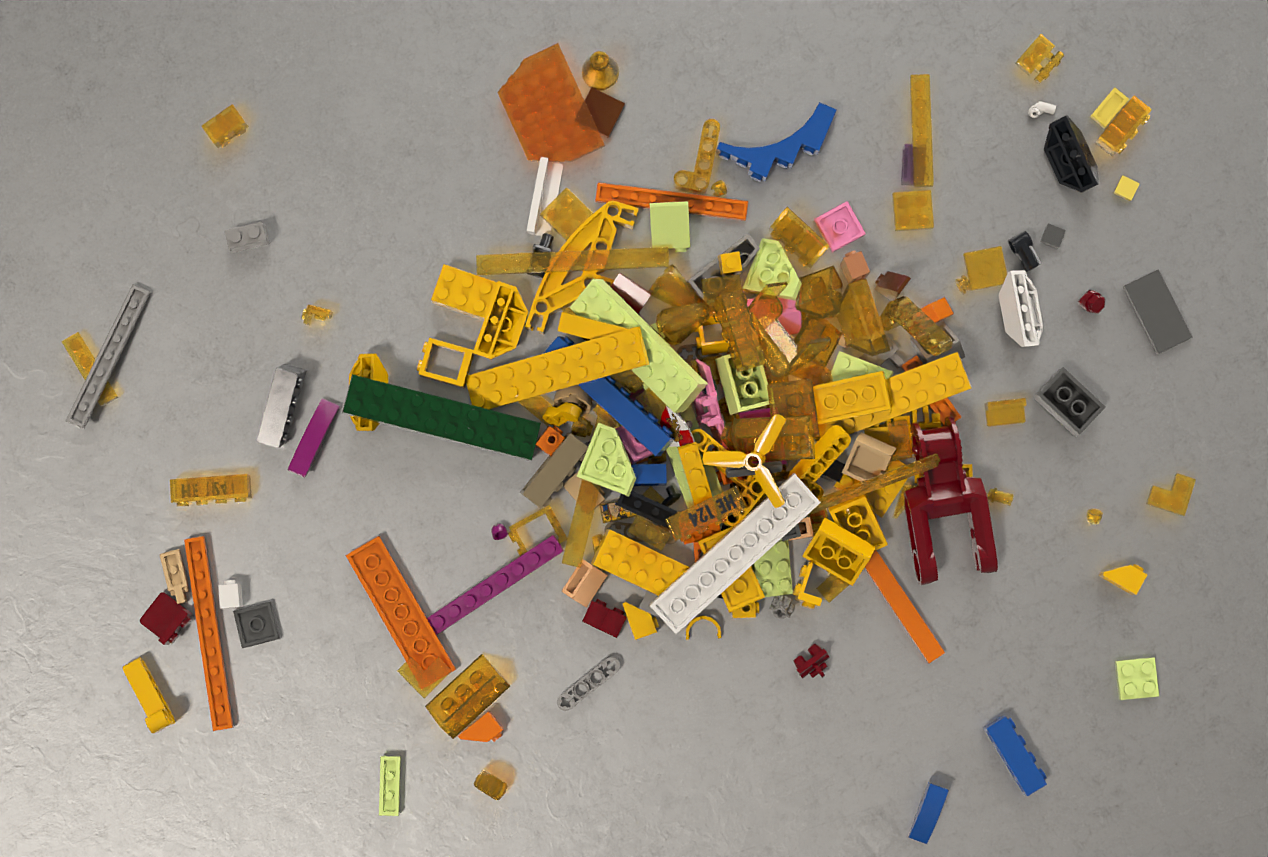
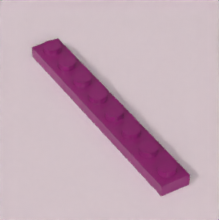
M555 535L550 536L429 616L427 620L435 634L438 635L564 552V549Z

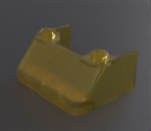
M787 282L766 284L738 319L740 331L771 373L778 378L785 377L812 361L830 341L828 337L809 340L798 347L779 322L778 318L783 312V305L778 296L788 285Z

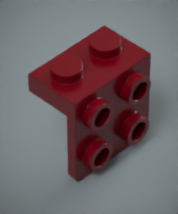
M161 592L140 618V623L159 637V642L163 645H169L176 641L179 631L190 623V617L193 614L181 604H177V601L168 594Z

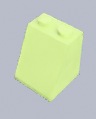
M688 201L650 203L652 249H656V253H668V249L675 248V252H687V248H690Z

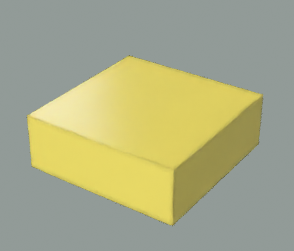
M1122 175L1113 194L1131 201L1140 183Z

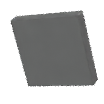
M272 601L233 611L242 649L281 639Z

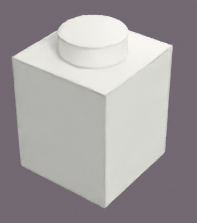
M235 580L224 581V585H218L220 609L243 607L241 584H236Z

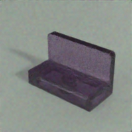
M904 144L902 148L901 185H924L925 148H912V144Z

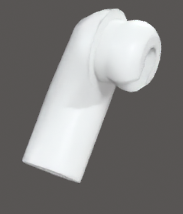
M1040 101L1031 106L1028 113L1032 118H1037L1044 112L1054 115L1056 105Z

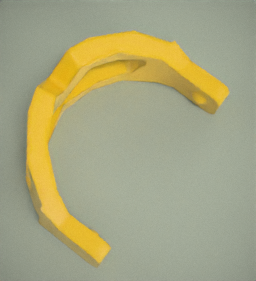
M697 616L686 627V640H689L691 626L701 619H706L716 626L718 639L721 638V627L710 616Z

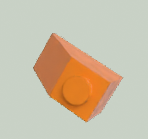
M944 297L917 310L911 317L919 331L922 332L954 313Z
M489 711L458 735V737L462 740L480 742L492 740L495 742L502 736L501 731L504 728Z

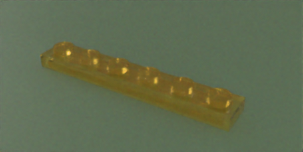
M930 74L910 75L914 187H933Z

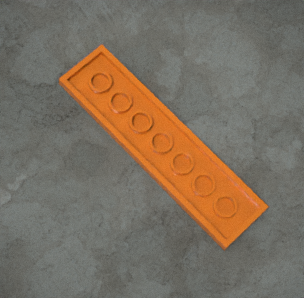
M378 536L345 555L421 688L424 689L455 671L454 664L428 622L427 617L381 537Z

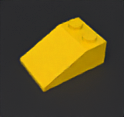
M864 488L828 502L829 512L837 525L875 546L874 551L888 545Z

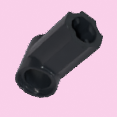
M1026 231L1008 239L1012 252L1019 257L1026 272L1042 264L1033 248L1032 239Z

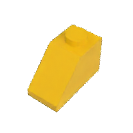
M1133 564V566L1126 565L1100 572L1098 576L1131 595H1137L1147 574L1143 572L1144 569Z
M627 602L622 603L635 640L657 633L656 628H659L656 616L652 617L650 613Z

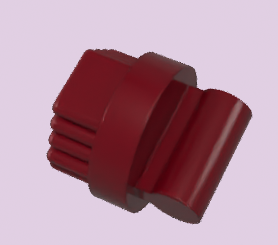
M1089 289L1079 299L1078 303L1088 312L1099 313L1105 307V298L1100 293Z

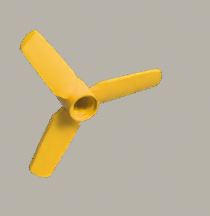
M775 414L755 443V449L748 455L741 451H706L703 454V464L732 468L745 466L748 470L755 471V477L775 508L781 507L785 504V500L769 469L763 464L765 463V454L770 452L786 419L782 415ZM751 456L758 458V465L751 462Z

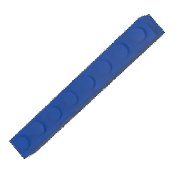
M557 336L544 353L565 348L575 343L567 336ZM612 376L578 385L655 456H661L675 440L672 436L673 432L665 425L662 427L657 422L659 419L655 415L644 411L642 403L638 400L633 401L629 397L630 393L623 387L619 388Z

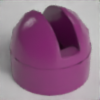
M500 523L497 524L498 526L494 525L491 529L493 539H504L508 535L506 527Z

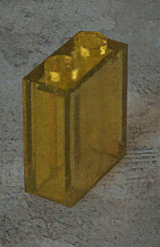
M639 515L635 517L628 530V534L662 552L671 536V533Z

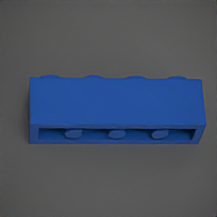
M1002 716L983 727L1023 795L1029 796L1047 785L1045 773L1041 768L1038 769L1036 767L1034 755L1031 751L1027 752L1024 747L1026 742L1021 735L1016 734L1014 730L1016 726L1011 718L1007 719L1006 716Z

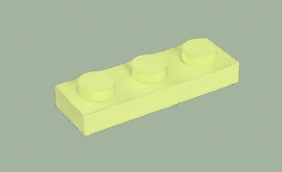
M401 756L380 757L379 816H399Z

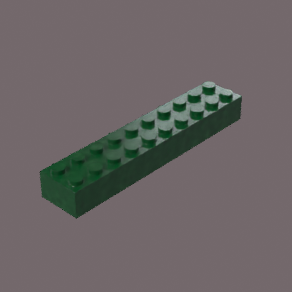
M353 374L342 414L527 461L532 460L541 423Z

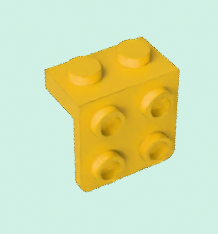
M812 562L802 565L799 577H802L800 583L796 584L793 595L796 596L795 600L802 602V606L809 609L819 607L822 602V598L804 593L813 566Z

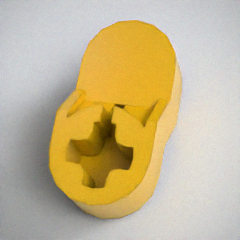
M567 402L557 408L549 406L543 415V419L555 426H561L567 421L577 422L582 409L575 404Z

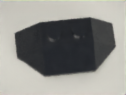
M1068 115L1050 123L1044 151L1059 184L1077 190L1080 193L1099 185L1097 164L1080 129Z

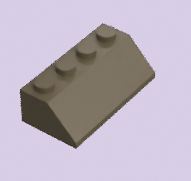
M571 433L565 434L564 440L551 456L547 457L520 491L524 497L540 509L542 506L546 507L551 502L552 498L550 496L554 491L558 492L562 488L564 478L566 476L570 477L576 470L575 464L578 460L582 462L588 447Z

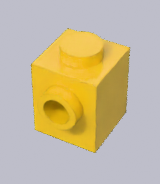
M759 602L751 603L733 611L732 618L756 617V613H759Z

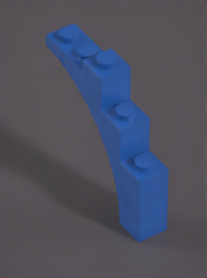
M819 102L813 115L803 127L780 142L752 148L737 147L719 142L716 153L724 160L732 159L737 161L736 164L746 168L749 166L748 174L751 175L753 180L761 182V180L766 181L774 161L777 162L778 166L787 169L788 167L792 168L800 148L804 149L803 151L809 155H818L837 109Z

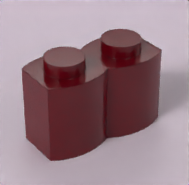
M596 599V602L591 601L582 622L617 638L627 618L624 616L625 612L616 607L611 610L606 607L607 603Z

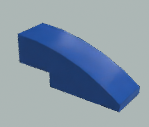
M928 782L908 838L925 844L928 843L946 800L948 789Z

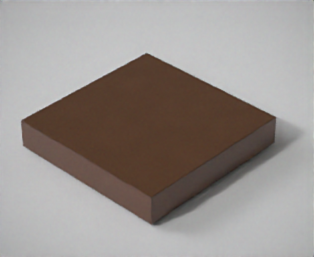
M591 87L575 122L609 138L625 107V103Z

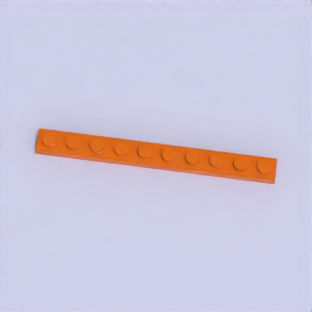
M205 537L184 539L213 731L234 728Z

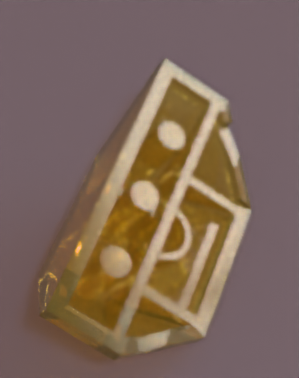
M867 279L849 283L835 308L846 345L872 357L891 351Z

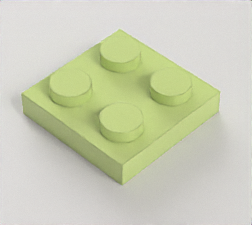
M1154 657L1115 661L1119 700L1159 696Z

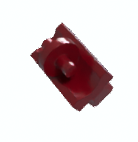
M813 644L808 649L812 658L806 661L800 655L793 660L797 667L796 670L802 679L808 674L812 678L818 674L823 678L825 676L823 670L828 667L825 663L830 658L827 651Z

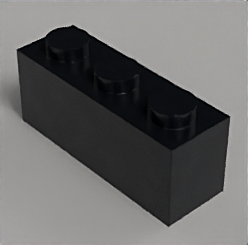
M631 491L630 496L621 494L616 504L670 529L677 513L676 510L634 491Z

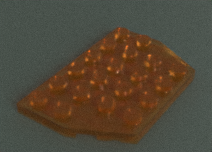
M558 43L523 59L517 70L511 74L505 85L497 92L528 161L540 162L541 157H546L549 162H573L605 147Z

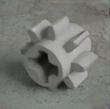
M780 595L779 597H774L769 609L773 610V615L776 618L784 619L786 616L790 618L795 605L791 604L792 599L790 597Z

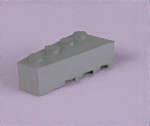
M746 234L722 254L739 251L743 270L760 248L751 236ZM717 257L687 280L686 283L707 310L712 311L742 271L721 275Z

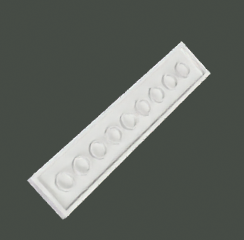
M795 473L778 487L785 500L784 505L775 508L767 497L649 604L675 634L684 628L821 503Z

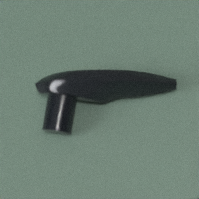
M672 485L666 488L669 497L662 502V505L667 507L675 503L681 496L680 493L675 492Z

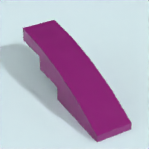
M323 398L321 399L294 453L288 471L304 478L306 477L331 428V423L339 410L338 405Z

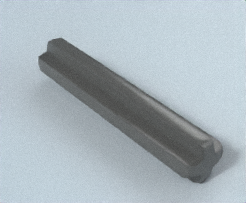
M770 461L763 464L769 469L770 473L781 472L783 468L781 461ZM745 466L741 468L726 467V476L728 478L755 475V471L748 470Z

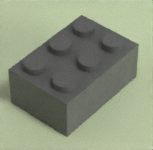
M1064 367L1059 369L1033 397L1075 437L1080 435L1106 407Z

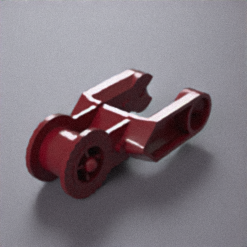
M953 416L945 418V426L921 430L918 422L911 423L910 439L912 441V453L914 454L919 478H917V486L904 491V509L914 569L919 585L930 584L938 580V570L928 520L967 513L976 570L981 571V573L997 572L998 561L987 494L982 479L967 477L966 471L962 469L963 454L961 452V440Z

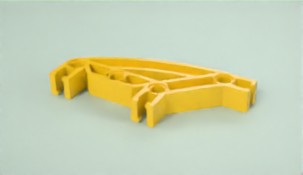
M609 201L575 230L554 257L539 285L525 325L527 330L533 331L534 327L531 324L534 317L538 316L543 318L541 328L537 327L536 331L544 335L550 316L571 306L586 288L584 284L588 279H603L608 285H612L613 279L598 274L605 271L617 234L614 224L633 230L635 222L622 219L621 215L622 212H627L637 217L639 208L617 201ZM616 208L618 214L611 216L608 214V210ZM598 244H605L607 249L599 252L596 249ZM591 246L582 276L564 284L573 267ZM545 304L547 310L542 313L538 312L537 306Z

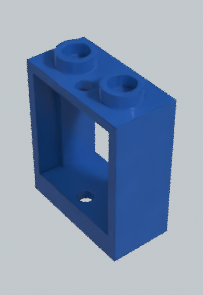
M666 464L631 465L636 476L634 486H666Z

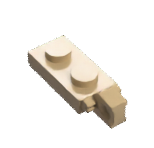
M180 549L160 554L168 591L171 593V596H176L177 604L187 603L185 592H189V585Z

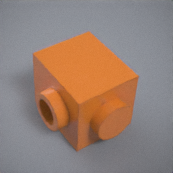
M555 425L553 428L548 426L536 441V446L551 456L565 438L562 436L563 431Z

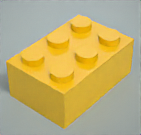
M443 264L431 301L433 304L484 321L497 282Z
M824 518L808 543L802 557L853 586L870 560L875 546L829 519Z

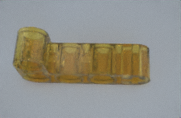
M708 119L704 122L694 172L680 170L675 173L673 184L677 190L694 194H704L707 192L720 132V124L717 120ZM710 126L714 127L712 138L708 137ZM710 144L712 145L713 149L711 151H705L703 149V145ZM706 162L709 164V168L703 170L699 167V164ZM685 177L687 182L681 185L677 182V179ZM702 180L706 186L698 188L695 183Z
M906 296L890 301L878 319V324L884 331L892 330L901 325L933 356L945 353L953 346L950 336Z

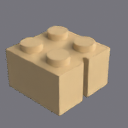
M861 432L855 440L842 473L878 489L896 448Z

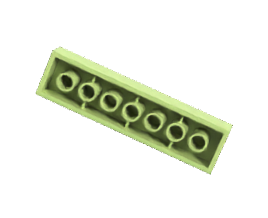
M592 279L571 305L570 309L577 316L629 329L640 327L649 365L632 369V371L674 413H683L708 384L603 279Z

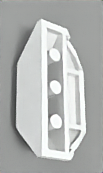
M1025 270L1010 271L1007 273L999 292L1005 332L1021 347L1038 346L1043 331V321L1037 290L1032 281L1027 277Z

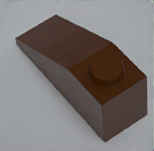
M887 271L885 275L881 273L875 281L877 284L875 290L891 302H894L911 278Z

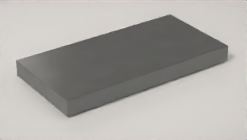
M1159 270L1123 286L1157 355L1193 338Z

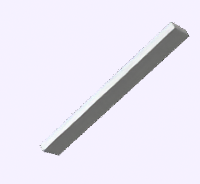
M132 284L67 416L66 422L85 429L151 294L150 291Z

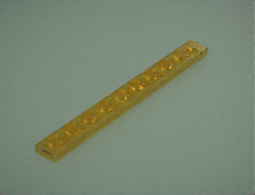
M668 247L476 255L477 275L669 267Z

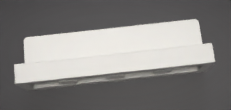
M546 157L540 158L527 225V234L541 237L544 233L551 235L564 167L563 164L549 162V159Z

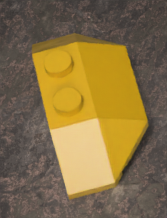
M500 281L497 282L473 354L493 359L516 349L528 316V310L515 286Z
M359 354L358 360L349 374V384L352 374L388 383V373L378 355ZM350 416L357 431H375L380 424Z

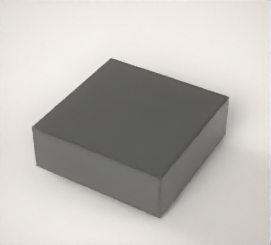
M1048 223L1040 242L1058 249L1066 230Z

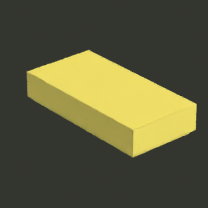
M1114 87L1090 118L1105 129L1129 98Z

